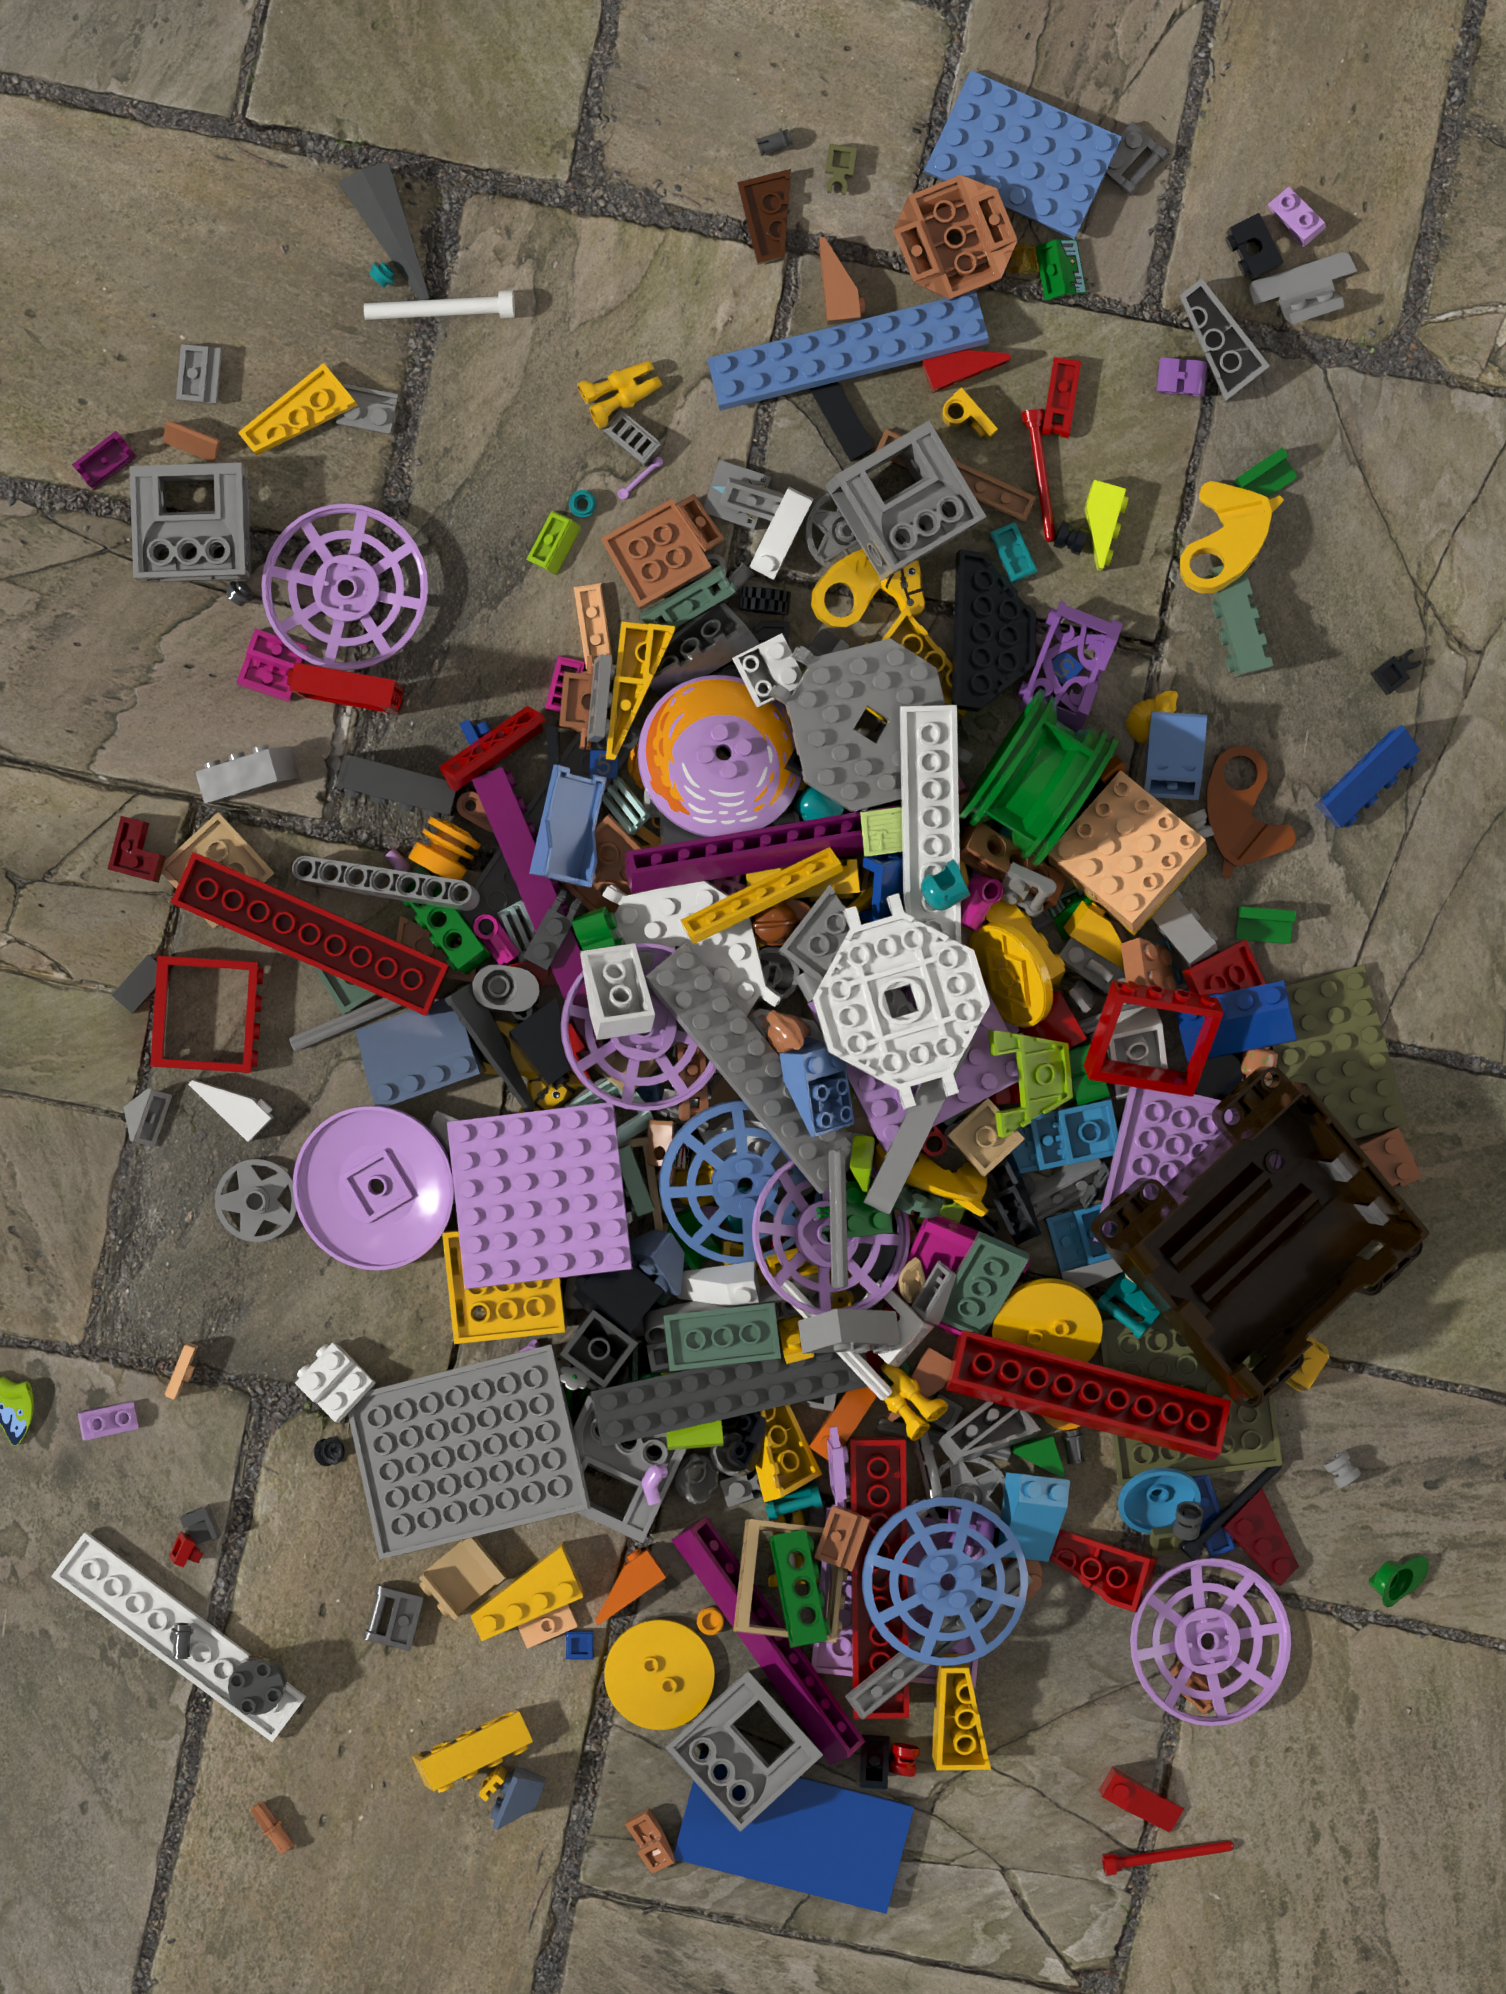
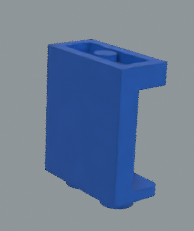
M903 852L864 856L863 867L874 872L872 908L860 912V919L870 923L892 916L886 900L888 896L899 893L904 910Z

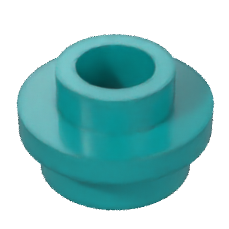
M374 262L371 265L372 269L369 271V274L379 285L385 288L388 284L392 285L395 282L392 277L394 271L386 263L382 262L379 264Z
M587 490L576 491L569 499L571 512L579 518L591 516L597 506L594 495ZM581 499L588 502L587 508L580 509L577 506L578 502Z

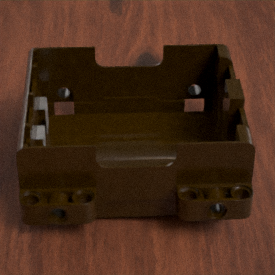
M1262 1066L1253 1071L1214 1108L1212 1120L1222 1133L1165 1186L1158 1180L1150 1178L1137 1179L1095 1217L1091 1224L1093 1236L1185 1341L1201 1364L1237 1405L1250 1409L1260 1406L1302 1366L1304 1361L1303 1353L1313 1345L1312 1342L1306 1340L1318 1326L1355 1292L1369 1296L1380 1293L1421 1254L1423 1250L1422 1241L1430 1232L1307 1083L1291 1082L1279 1068ZM1268 1072L1272 1075V1083L1269 1086L1264 1081L1265 1075ZM1230 1109L1233 1117L1229 1123H1226L1224 1115ZM1274 1154H1278L1281 1157L1282 1163L1278 1169L1272 1168L1269 1162L1270 1157ZM1150 1184L1152 1193L1148 1198H1145L1143 1194L1144 1187ZM1107 1221H1109L1112 1229L1111 1232L1105 1236L1102 1228L1103 1225ZM1372 1240L1383 1245L1369 1260L1356 1256ZM1253 1351L1261 1353L1264 1359L1251 1371L1247 1366L1241 1365Z

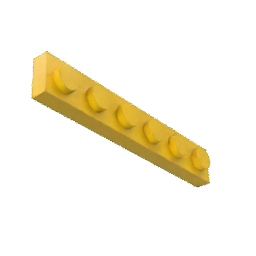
M828 847L681 919V924L694 945L843 872L842 864L832 849Z

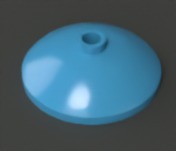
M1154 1468L1139 1473L1124 1485L1118 1497V1509L1126 1525L1138 1532L1150 1534L1151 1528L1173 1526L1176 1519L1177 1505L1184 1501H1191L1200 1505L1201 1495L1197 1483L1187 1473L1173 1468Z

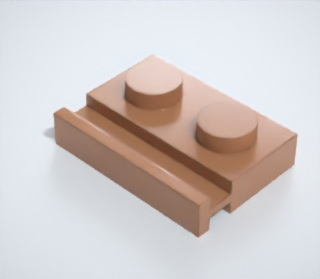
M833 1504L814 1558L837 1567H843L852 1572L871 1518Z

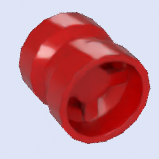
M893 1743L892 1753L894 1757L889 1764L888 1771L900 1776L914 1777L917 1769L915 1759L919 1757L920 1748L906 1743Z

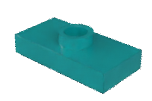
M1016 522L990 532V537L1012 584L1038 572Z

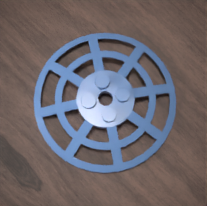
M743 1100L718 1103L702 1110L689 1119L670 1142L662 1161L659 1178L662 1207L668 1222L677 1235L690 1248L701 1255L719 1262L731 1264L757 1262L752 1239L754 1210L764 1186L776 1172L771 1165L772 1161L780 1151L785 1154L788 1161L791 1160L768 1131L760 1128L745 1127L743 1110L750 1109ZM732 1112L733 1129L717 1134L705 1144H702L691 1135L697 1127L709 1119L723 1113ZM746 1136L765 1139L771 1142V1145L763 1155L748 1151ZM735 1138L737 1152L731 1153L723 1159L712 1152V1149L722 1142ZM685 1143L697 1153L688 1171L687 1186H670L673 1162L678 1150ZM703 1160H705L715 1168L712 1173L711 1184L696 1185L698 1170ZM797 1166L792 1168L793 1173L788 1174L795 1186L807 1180ZM742 1178H750L752 1181V1185L747 1191H739L737 1188V1184ZM779 1180L767 1195L761 1214L768 1210L775 1216L779 1205L774 1200L778 1187H782ZM816 1191L814 1203L822 1200V1194H819L818 1191ZM712 1195L720 1207L710 1219L702 1212L697 1201L698 1196ZM688 1197L693 1214L703 1225L692 1237L685 1232L677 1220L671 1198ZM792 1201L784 1212L781 1221L783 1225L795 1226L797 1219L792 1214L796 1206ZM728 1215L742 1218L743 1233L728 1232L718 1226ZM713 1233L726 1240L743 1242L744 1256L722 1255L708 1250L700 1244ZM759 1233V1239L771 1234ZM791 1237L782 1244L783 1251L795 1244L794 1237ZM775 1249L762 1253L764 1260H766V1256L776 1254Z
M934 1497L920 1500L904 1507L891 1516L873 1538L865 1556L862 1571V1592L865 1607L880 1635L893 1648L905 1656L922 1663L937 1666L968 1663L985 1656L998 1647L1010 1635L1019 1621L1025 1606L1028 1590V1571L1025 1556L1011 1529L999 1516L986 1507L955 1497ZM937 1506L962 1507L958 1524L938 1523L924 1527L917 1512ZM972 1511L992 1521L1005 1534L1008 1540L994 1548L985 1536L969 1527ZM907 1519L914 1534L901 1545L894 1560L878 1556L879 1549L888 1534L900 1522ZM939 1532H956L952 1548L937 1549L929 1535ZM967 1536L979 1542L988 1553L975 1561L964 1553L963 1549ZM920 1541L927 1555L921 1559L917 1567L902 1563L909 1550ZM1013 1550L1016 1554L1020 1570L1019 1597L1004 1593L1005 1573L1001 1558ZM992 1563L995 1566L997 1576L996 1590L981 1586L980 1571ZM874 1566L890 1571L889 1589L894 1605L881 1612H878L872 1591ZM899 1574L913 1578L915 1591L914 1595L903 1601L900 1598L898 1588ZM945 1574H951L955 1580L954 1586L949 1590H944L940 1585V1580ZM978 1597L993 1601L987 1613L976 1623L969 1608ZM922 1604L926 1609L933 1612L929 1628H925L916 1622L907 1611ZM1001 1604L1014 1607L1013 1616L1005 1629L992 1642L986 1645L980 1630L993 1619ZM959 1614L966 1628L957 1632H939L944 1616ZM900 1616L911 1629L925 1636L920 1652L912 1650L900 1642L884 1623ZM970 1636L976 1648L975 1652L958 1657L939 1658L931 1656L936 1640L956 1641Z

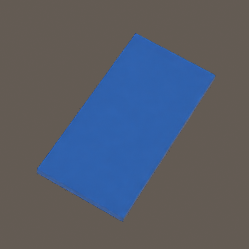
M700 1751L699 1759L706 1758L709 1752ZM718 1764L714 1768L713 1774L717 1780H722L727 1776V1768L724 1764ZM800 1776L740 1832L693 1780L674 1851L675 1860L887 1914L914 1805ZM735 1786L732 1791L733 1798L736 1801L744 1799L746 1795L744 1786Z

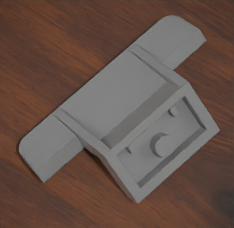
M1341 252L1253 281L1249 286L1251 302L1253 305L1278 297L1284 319L1291 324L1305 321L1345 308L1343 298L1335 292L1332 280L1357 272L1351 256L1346 252Z

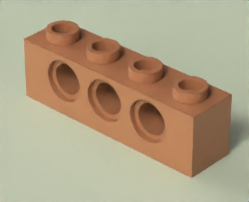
M978 822L975 826L970 825L964 828L959 840L961 861L984 876L999 880L1000 882L1012 862L1053 880L1057 886L1054 894L1048 897L1043 904L1042 912L1057 904L1066 877L1058 873L1054 867L1048 866L1043 862L1035 866L1031 863L1032 856L1024 859L1021 857L1022 850L1013 845V841L1010 838L1003 837L986 823L980 824ZM1032 886L1027 895L1035 898L1038 888Z

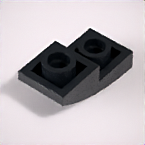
M758 1412L742 1415L734 1431L740 1434L741 1437L730 1457L741 1467L752 1472L760 1457L766 1431V1418Z

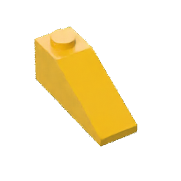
M1082 900L1063 928L1069 936L1124 970L1121 951L1122 942L1111 922L1104 915L1106 910L1094 902L1089 905Z

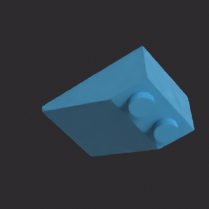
M1006 1473L1001 1520L1017 1538L1025 1559L1049 1561L1067 1510L1070 1480ZM1001 1530L999 1531L998 1546L1008 1540ZM1014 1550L1004 1556L1017 1558Z

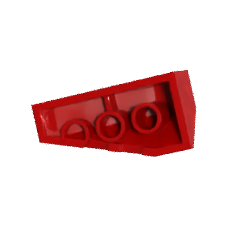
M1060 1529L1049 1560L1064 1571L1069 1572L1088 1589L1090 1588L1100 1595L1110 1605L1136 1613L1142 1597L1151 1585L1158 1558L1133 1549Z

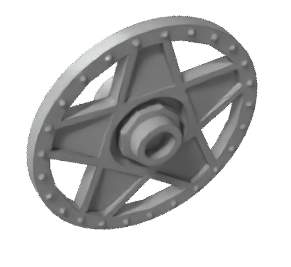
M829 493L820 497L813 504L805 522L807 547L814 559L827 569L833 565L828 561L841 552L847 556L852 552L862 549L838 507L835 512L819 509L832 498ZM812 523L825 534L817 549L812 538Z
M250 1159L234 1165L223 1175L216 1189L215 1208L219 1220L231 1234L245 1241L262 1242L277 1237L290 1226L297 1212L293 1195V1179L281 1166L264 1159ZM251 1165L266 1166L277 1171L278 1174L261 1180ZM237 1171L239 1189L222 1195L227 1180ZM287 1185H289L292 1197L290 1213L278 1200ZM223 1210L240 1213V1231L228 1222ZM264 1220L281 1225L280 1228L270 1234L255 1236Z
M976 1457L955 1465L951 1460H948L938 1468L940 1477L950 1467L951 1486L942 1488L944 1497H955L972 1501L986 1507L1001 1519L1002 1509L1000 1510L989 1496L1000 1482L1004 1495L1005 1477L993 1463L984 1458ZM964 1462L979 1463L991 1470L973 1477ZM937 1506L945 1509L961 1510L962 1508L956 1506ZM932 1507L930 1514L935 1523H944L939 1518L935 1508Z

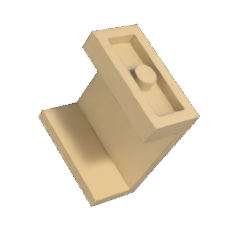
M476 1537L461 1540L421 1573L419 1579L422 1582L419 1585L429 1597L433 1595L439 1602L437 1607L446 1618L451 1616L453 1620H456L461 1612L495 1584L498 1585L503 1581L507 1574Z

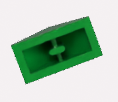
M1051 1433L1013 1446L1012 1452L1061 1478L1064 1477L1065 1472Z

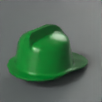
M1416 1556L1405 1563L1386 1561L1369 1579V1584L1382 1596L1383 1605L1392 1607L1422 1583L1428 1572V1560L1423 1556Z

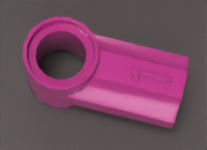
M976 875L969 881L968 891L970 896L967 897L961 908V925L975 932H978L991 905L998 902L1003 895V886L999 880L982 875Z
M490 914L481 915L475 920L473 924L475 934L483 941L499 965H507L521 954L495 916ZM484 919H490L494 924V930L489 935L483 934L480 930V924Z

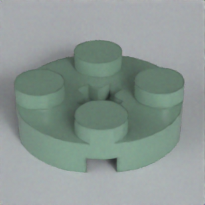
M904 1184L894 1206L908 1214H911V1211L914 1210L921 1212L919 1217L934 1218L939 1215L945 1197Z

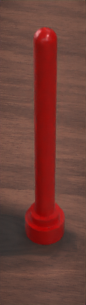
M1043 409L1027 410L1021 412L1022 422L1026 423V428H1029L1044 535L1047 542H1053L1056 539L1040 430V427L1043 426L1044 412Z
M1227 1840L1124 1857L1114 1855V1853L1102 1854L1105 1876L1117 1875V1872L1122 1871V1868L1230 1852L1234 1849V1844L1232 1841Z

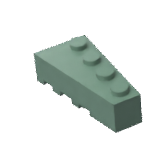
M1224 565L1209 569V575L1205 576V579L1218 576L1222 572ZM1245 571L1241 577L1223 590L1213 593L1215 602L1212 603V610L1215 619L1220 618L1222 629L1218 630L1222 646H1227L1229 656L1225 657L1226 666L1229 673L1233 672L1234 678L1267 670L1274 666L1272 658H1266L1264 654L1267 641L1265 634L1261 630H1257L1256 625L1260 624V617L1255 603H1250V598H1253V592L1247 572Z

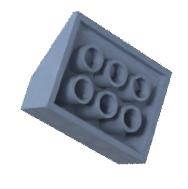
M445 998L434 1002L428 1016L410 1010L355 1030L368 1086L376 1106L388 1107L486 1072L477 1044L465 1026L459 1021V1017L451 1005L447 1004Z

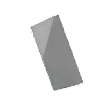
M148 1088L123 1107L130 1141L155 1147L172 1095Z

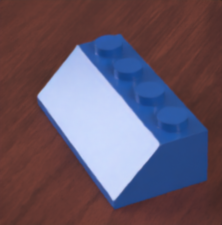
M1403 725L1392 728L1314 804L1336 828H1341L1343 825L1346 828L1351 826L1359 817L1356 813L1363 806L1366 809L1369 808L1379 798L1376 793L1382 787L1387 790L1398 780L1396 774L1402 768L1408 770L1418 760L1415 755L1420 749Z
M1284 980L1209 996L1218 998L1224 1013L1207 1059L1297 1041ZM1176 1012L1187 1062L1189 1063L1205 1016Z

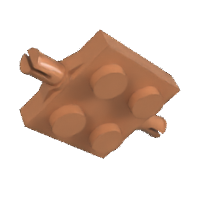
M593 655L587 656V671L581 673L564 672L559 728L576 730L581 733L579 748L583 750L588 731L594 663L592 666ZM615 677L610 681L609 692H612V697ZM611 706L610 708H607L606 719L609 720L611 715ZM586 741V750H591L590 741Z

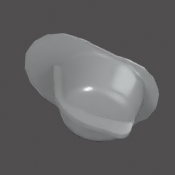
M488 965L480 969L472 983L473 994L476 1000L483 1006L491 1009L512 1012L524 1011L531 1008L539 996V983L536 977L528 970L519 967Z

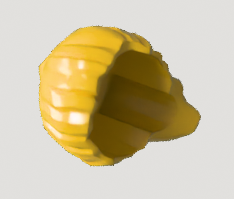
M1172 690L1157 694L1153 699L1142 700L1133 705L1126 719L1127 733L1138 743L1146 744L1151 712L1174 713L1177 709L1178 693Z

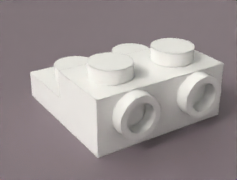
M331 1343L330 1346L328 1344L323 1345L317 1351L316 1356L318 1358L311 1366L307 1364L297 1373L299 1379L295 1384L313 1402L317 1403L334 1422L339 1423L376 1382L341 1346Z

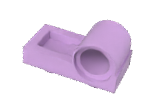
M1290 187L1286 188L1268 204L1269 210L1288 228L1291 236L1302 247H1305L1326 228L1325 222Z
M133 1401L78 1412L83 1440L139 1429Z

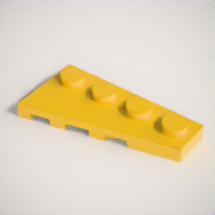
M322 363L241 429L238 434L258 456L358 406V404L328 367Z

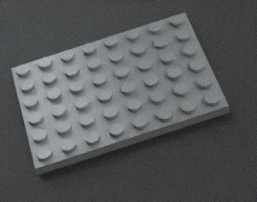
M551 1344L368 1391L350 1410L348 1417L379 1560L591 1509L564 1385L559 1378L561 1373L555 1345Z

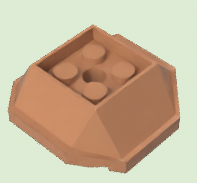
M962 175L909 195L893 230L913 283L949 301L1000 281L1018 241L997 188ZM958 233L962 238V242L958 245H952L947 241V235Z

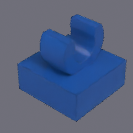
M469 719L459 724L469 745L491 731L486 721L474 727Z

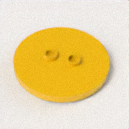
M991 922L980 927L978 932L972 934L968 947L975 951L985 987L1002 1020L1022 1028L1031 1027L1041 1022L1049 1014L1053 1003L1052 982L1042 956L1023 933L1008 924Z
M1053 1278L1033 1280L1012 1290L991 1326L992 1338L1083 1362H1088L1093 1357L1100 1345L1103 1332L1101 1314L1091 1295L1074 1283Z
M670 1619L642 1621L624 1631L612 1645L607 1656L604 1671L607 1694L616 1710L631 1723L651 1730L673 1729L695 1718L707 1704L715 1679L714 1662L704 1640L690 1627Z

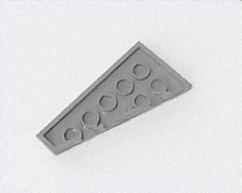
M831 885L827 887L778 951L819 983L823 980L850 930L843 912L846 907L843 906L836 896ZM900 988L884 992L892 1018L916 1012Z

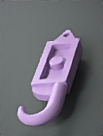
M837 1426L830 1427V1436L827 1439L830 1488L835 1498V1505L847 1509L846 1489L850 1488L849 1473L845 1472L844 1463H848V1451L846 1446L842 1447L839 1441Z

